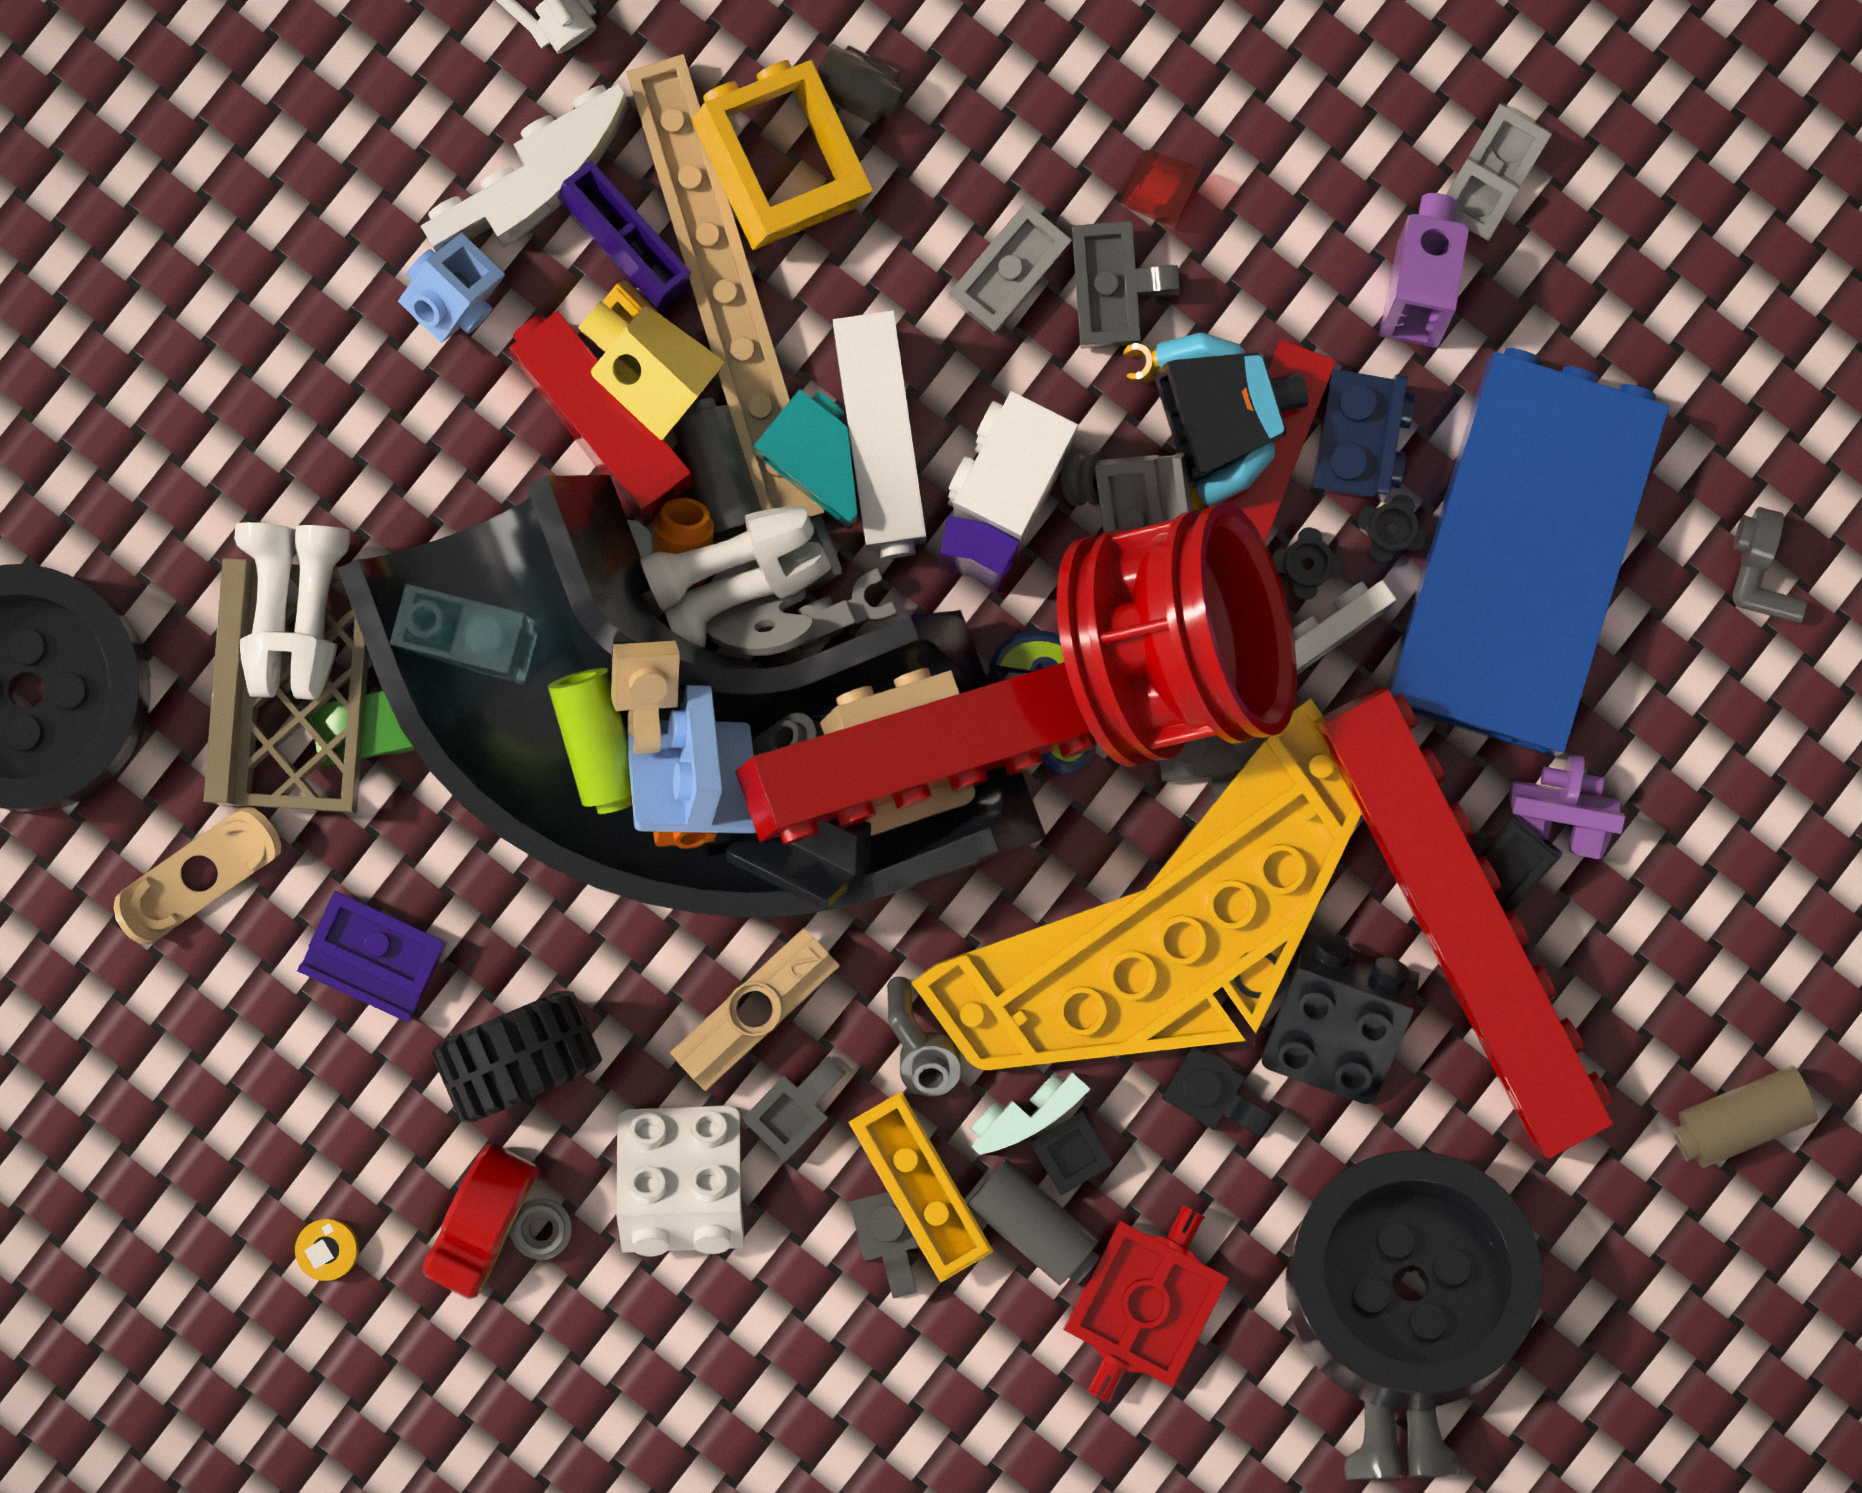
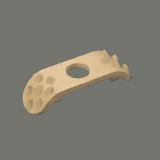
M249 806L238 809L123 889L115 897L113 908L116 921L130 939L139 944L150 945L280 855L281 842L277 831L266 816L257 809ZM193 856H205L211 859L217 867V880L207 890H193L182 879L181 871L183 864Z

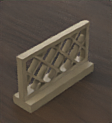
M223 558L203 802L234 807L250 806L357 813L369 652L353 608L338 621L326 607L325 620L330 624L331 628L324 634V639L331 642L340 636L352 650L351 667L335 681L329 676L325 685L327 688L322 692L319 699L313 700L302 710L283 688L291 679L290 664L281 672L280 684L276 694L295 717L270 739L257 723L259 707L270 697L249 696L240 653V639L252 634L258 588L256 562L246 559ZM291 564L290 579L299 588L300 564ZM334 566L329 588L337 581H342L338 570L339 566ZM298 602L286 612L285 632H292L287 626L296 619ZM352 623H354L353 637L346 630ZM348 683H350L349 699L342 692V689ZM335 697L348 712L347 726L329 742L310 718ZM303 725L322 750L297 771L278 747ZM257 737L263 746L255 752ZM343 744H345L344 759L337 752ZM271 754L290 778L272 795L252 794L254 768ZM329 757L343 773L341 799L320 798L305 780ZM298 786L306 797L287 795Z

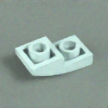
M1072 1072L1063 1081L1054 1073L1031 1097L1030 1101L1037 1109L1030 1117L1012 1100L1004 1109L994 1102L970 1128L978 1136L970 1146L979 1155L1016 1144L1041 1131L1060 1118L1090 1088Z

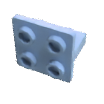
M686 685L680 710H671L669 721L659 720L661 731L660 753L634 754V736H629L627 725L628 760L634 827L636 830L651 832L756 833L735 771L753 757L751 728L745 722H715L711 686Z

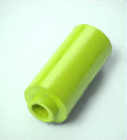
M606 668L591 669L571 674L548 685L582 805L587 807L596 806L598 814L616 812L632 805L627 734L620 711H615L611 699L612 682L609 671Z

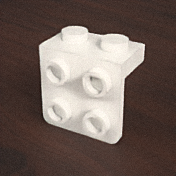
M732 1106L628 1109L620 1113L617 1120L616 1217L622 1253L635 1252L642 1256H658L667 1251L697 1250L705 1254H718L728 1249L744 1248V1223L741 1203L740 1115L736 1108Z

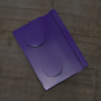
M334 891L297 972L410 1023L419 1000L422 998L448 942L347 895Z

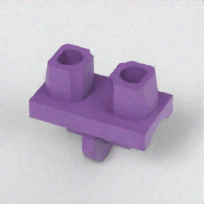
M1570 754L1565 770L1544 766L1541 775L1542 785L1512 780L1508 797L1513 815L1520 816L1547 840L1552 821L1573 825L1568 846L1570 852L1578 856L1602 859L1610 842L1612 832L1622 834L1625 814L1620 813V800L1598 796L1603 791L1604 777L1584 774V756Z

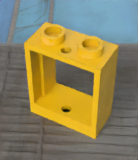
M789 60L780 61L760 71L756 75L757 82L742 88L738 87L736 81L720 85L703 96L705 103L691 119L752 250L855 209L873 192L812 60L794 67L791 66ZM794 91L835 181L770 207L728 117Z

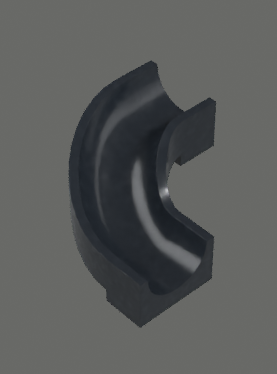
M610 475L545 476L526 485L530 495L528 499L489 520L426 544L387 555L358 559L338 568L380 685L401 730L429 771L466 810L502 839L546 866L597 889L645 904L696 914L747 918L796 916L845 908L940 880L1047 838L1023 773L1008 775L1005 766L987 771L988 780L974 786L975 796L967 805L871 836L869 871L829 908L822 909L728 862L727 847L743 833H717L714 842H706L695 848L685 849L676 845L657 847L653 836L654 832L638 831L635 829L633 805L607 814H598L596 806H583L548 685L568 675L598 668L608 669L612 682L613 644L676 641L680 653L678 706L674 708H659V720L669 721L671 710H680L686 685L711 686L715 722L748 723L751 728L752 740L789 714L802 713L809 717L816 715L827 716L838 706L836 698L840 695L865 686H872L874 695L896 688L894 679L922 668H929L931 676L951 670L960 694L989 685L961 610L910 615L792 664L764 663L735 658L708 650L684 639L656 619L640 596L650 591L651 588L640 561L641 556ZM629 710L620 711L625 730L628 725Z

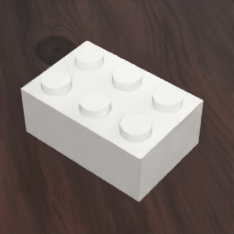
M1010 391L1004 405L993 401L977 431L978 438L976 440L975 452L979 454L974 461L965 456L949 486L950 493L948 498L950 499L947 505L954 508L953 516L985 522L1019 541L1018 556L1063 467L1065 458L1071 451L1078 424Z

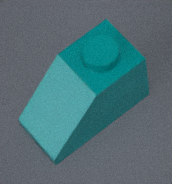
M799 389L756 442L754 453L850 530L857 521V504L848 427L841 422L846 414L824 394L817 391L811 398Z

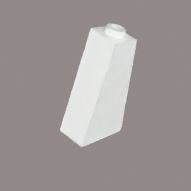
M894 310L832 319L866 552L879 550L880 559H895L916 554L915 545L926 543V531Z

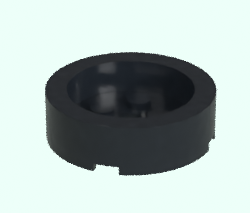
M0 565V809L7 811L46 812L74 805L100 791L125 768L133 757L143 738L150 715L148 713L150 666L144 646L131 622L110 599L96 589L68 574L38 565ZM27 674H35L40 677L44 684L43 698L33 707L22 708L15 703L16 701L13 696L14 685L17 682L16 679Z
M1426 1151L1389 1152L1373 1156L1344 1170L1331 1180L1312 1202L1304 1216L1289 1254L1285 1279L1288 1311L1290 1310L1294 1325L1303 1342L1302 1347L1318 1369L1332 1382L1355 1397L1374 1405L1404 1411L1436 1409L1437 1406L1452 1403L1467 1396H1473L1494 1381L1506 1368L1526 1339L1538 1312L1542 1292V1264L1539 1248L1526 1216L1509 1193L1494 1179L1474 1166L1447 1155ZM1417 1271L1419 1273L1418 1276L1425 1283L1426 1295L1418 1301L1403 1300L1394 1290L1393 1279L1399 1273Z

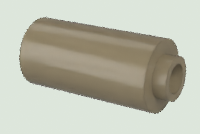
M1791 1065L1678 1113L1680 1125L1672 1128L1684 1159L1687 1162L1696 1159L1704 1169L1815 1123L1818 1118L1813 1099L1802 1076Z

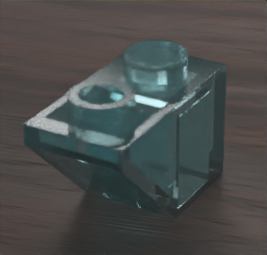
M406 584L389 644L466 670L524 684L540 624L524 613Z

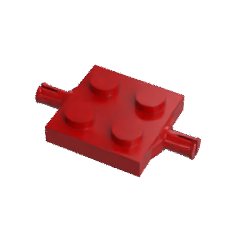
M1184 1205L1181 1206V1210L1167 1237L1145 1234L1121 1220L1118 1221L1100 1259L1095 1265L1063 1327L1064 1331L1091 1344L1098 1354L1104 1358L1086 1391L1097 1397L1107 1376H1110L1099 1396L1100 1399L1108 1403L1111 1402L1110 1399L1125 1370L1146 1373L1168 1386L1174 1387L1229 1280V1277L1202 1264L1192 1251L1188 1249L1205 1216L1195 1211L1186 1230L1182 1232L1193 1211Z

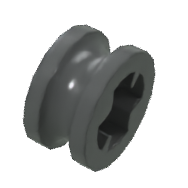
M1073 451L1067 455L1062 467L1061 482L1065 499L1069 504L1082 506L1088 501L1094 506H1100L1095 465L1099 460L1109 459L1106 453L1092 451L1086 455L1081 451Z

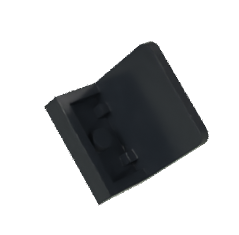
M1305 932L1297 951L1290 986L1262 1053L1261 1061L1263 1066L1270 1071L1363 1104L1374 1102L1414 1012L1420 973L1409 970L1406 965L1398 960L1388 957L1376 958L1353 950L1349 945L1337 938H1320Z

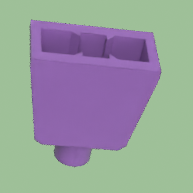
M1440 193L1424 194L1421 197L1419 214L1408 216L1396 247L1379 332L1380 337L1438 348L1456 311L1469 233L1468 226L1463 223L1454 222L1457 201L1453 197Z

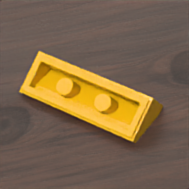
M902 1091L848 1122L940 1283L994 1252Z

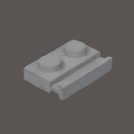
M1176 453L1173 456L1162 457L1151 455L1099 460L1095 465L1104 532L1115 529H1126L1129 531L1174 520L1181 513L1193 510L1186 453Z

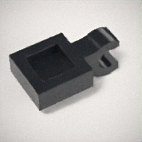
M1195 1047L1191 1048L1161 1098L1212 1130H1215L1224 1115L1261 1137L1273 1117L1272 1114L1236 1094L1245 1077Z

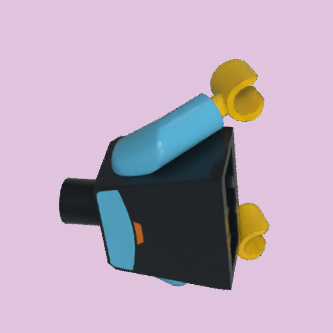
M1196 333L1160 342L1156 350L1139 343H1133L1128 345L1123 353L1127 357H1137L1142 354L1146 356L1145 368L1138 373H1129L1126 376L1139 383H1149L1155 380L1177 453H1186L1189 483L1198 481L1196 489L1190 487L1193 510H1204L1205 505L1220 504L1248 489L1274 459V443L1286 435V426L1282 413L1304 408L1308 405L1307 387L1299 372L1271 379L1265 358L1261 353H1246L1240 344L1206 333Z

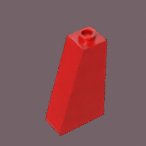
M558 311L547 319L542 314H538L515 331L513 337L516 342L509 347L513 361L602 475L611 476L617 495L639 523L647 527L654 522L656 515L661 512V508L666 502L676 498H685L692 493L691 472L664 439L660 440L593 377L591 370L599 360Z

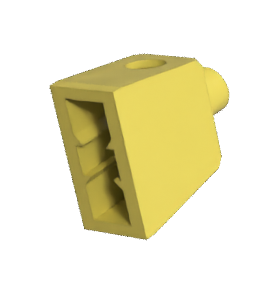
M600 301L578 327L581 333L605 351L604 355L591 370L593 377L660 440L664 439L725 363L721 358L662 315L646 306L630 323H627Z

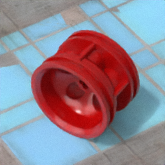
M1220 503L1208 506L1204 510L1184 512L1174 520L1129 531L1126 529H1115L1104 532L1102 535L1079 538L1069 545L1061 561L1057 582V620L1060 644L1069 682L1080 712L1093 737L1112 760L1122 766L1135 767L1147 764L1152 760L1162 761L1171 759L1181 752L1188 741L1218 735L1226 742L1239 744L1250 741L1254 737L1266 738L1275 736L1286 729L1293 714L1297 689L1296 651L1289 609L1269 550L1255 525L1241 509L1230 503Z

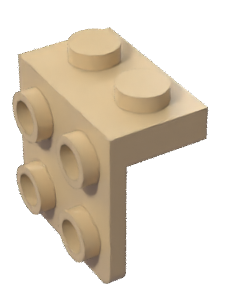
M922 668L894 679L896 687L894 689L874 695L872 686H865L842 694L836 698L838 706L820 722L824 735L960 694L952 671L931 676L929 668ZM950 783L930 789L931 799L909 808L897 810L894 801L875 806L876 815L865 821L871 823V836L965 806L973 800L975 789L972 787L953 793Z

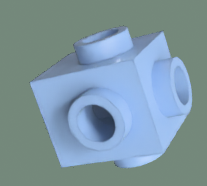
M461 232L436 253L432 249H428L411 265L406 272V276L412 281L398 302L413 315L417 322L443 343L460 328L469 334L482 323L492 310V307L486 301L505 274Z

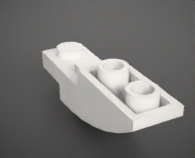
M616 84L608 90L605 89L604 85L591 88L573 101L575 109L556 120L551 115L532 122L521 131L520 134L523 139L513 144L524 164L523 167L516 171L513 170L512 166L501 168L486 177L480 184L483 190L464 201L459 196L452 197L434 207L428 213L431 220L421 225L434 250L437 252L461 232L470 240L489 228H492L504 248L533 229L561 205L558 195L563 181L591 160L596 165L616 135L628 109L626 97L620 85Z

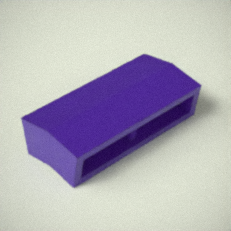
M592 160L563 181L558 195L562 207L660 314L687 291L686 283L692 272ZM586 190L594 196L622 229L617 231L584 195ZM633 241L669 280L667 283L664 284L630 246Z
M948 515L940 552L939 570L970 576L991 589L998 591L1016 560L1020 542L985 522Z

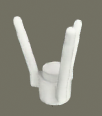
M496 0L531 32L541 49L551 44L557 54L578 45L597 29V26L591 19L597 12L589 0H544L535 9L540 16L539 20L535 19L516 0Z

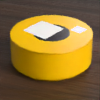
M321 1219L309 1224L301 1231L295 1245V1256L299 1267L305 1274L320 1281L335 1280L347 1274L355 1265L359 1254V1243L354 1231L347 1224L337 1219Z

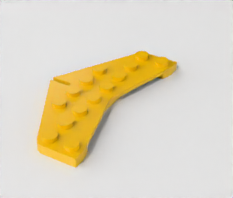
M1308 698L1294 708L1290 722L1282 733L1266 737L1146 889L938 962L911 981L912 985L971 1065L982 1070H995L1246 1041L1213 995L1221 987H1223L1255 1033L1257 1032L1361 816L1357 804L1313 722L1323 715L1311 698ZM1269 953L1273 954L1277 958L1275 965L1265 956ZM1240 975L1243 985L1248 990L1261 992L1259 999L1251 998L1242 993L1237 987L1234 978Z

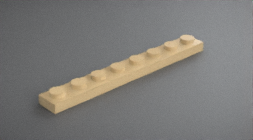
M682 54L626 71L684 264L692 272L689 280L711 352L725 362L718 371V375L761 509L763 511L794 506L805 508L810 520L824 516L823 508L754 453V445L789 403L790 399L728 197L691 121L700 109V105L685 56Z

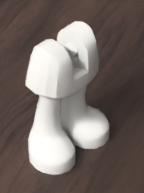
M792 506L745 515L747 531L729 540L678 554L656 552L640 558L650 588L662 611H665L671 630L684 639L704 648L706 644V625L714 616L741 603L775 594L780 599H785L808 587L826 574L832 566L824 548L820 543L807 542L814 533V527L805 508ZM753 560L757 562L755 566L742 572L687 590L693 584L716 573Z
M244 522L235 524L234 538L236 545L255 559L258 575L257 604L252 634L240 639L241 661L250 697H275L280 684L282 651L292 652L291 690L293 696L296 699L318 700L322 694L337 650L336 643L324 639L327 597L333 568L348 551L350 530L319 525L296 526L295 530L290 527L268 523ZM296 545L300 561L296 623L294 632H285L290 570Z

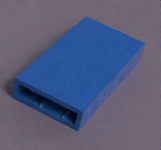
M1506 348L1504 354L1494 351L1486 361L1386 689L1390 690L1393 697L1401 693L1413 714L1555 758L1564 753L1669 405L1654 401L1656 394L1646 388L1631 384H1621L1620 390L1598 384V375L1591 371L1574 366H1563L1562 372L1539 365L1540 357L1533 353L1516 348Z

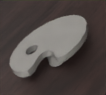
M803 589L785 599H780L775 594H771L729 608L708 621L706 635L715 644L728 651L754 656L772 655L795 648L809 639L815 632V622L812 617L805 614L783 612L785 608L800 602L806 597V592Z

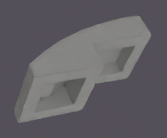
M1500 102L1446 195L1453 197L1457 201L1454 221L1465 224L1469 227L1470 231L1489 241L1553 131L1505 103Z

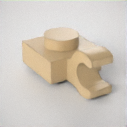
M676 641L613 644L611 699L615 711L629 710L628 734L629 736H634V754L660 753L659 708H674L678 706L680 653Z

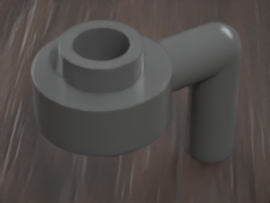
M1757 507L1752 517L1742 516L1736 531L1733 550L1742 552V565L1732 594L1733 602L1743 609L1800 624L1806 611L1807 600L1760 588L1764 573L1770 568L1780 542L1784 514L1767 508Z
M901 976L892 978L887 984L888 1023L903 1045L900 1052V1076L902 1082L910 1091L921 1096L933 1097L945 1094L952 1090L960 1079V1051L949 1037L940 1033H924L913 1018L910 981ZM928 1068L939 1070L933 1073L922 1072Z

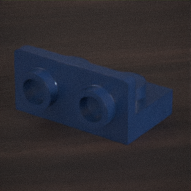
M1336 369L1332 370L1324 407L1312 491L1383 502L1389 495L1390 487L1400 489L1405 469L1406 453L1396 451L1400 428H1410L1415 406V393L1406 392L1408 376L1395 374L1390 379Z

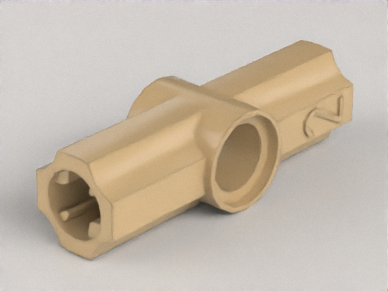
M804 927L744 984L737 987L730 997L670 1051V1054L704 1091H707L768 1033L775 1030L778 1024L830 977L840 965ZM749 992H762L768 996L772 1003L773 1011L771 1018L760 1027H750L742 1022L739 1017V1002Z

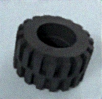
M558 991L440 1042L431 1053L460 1122H477L594 1071L603 1060L574 992Z

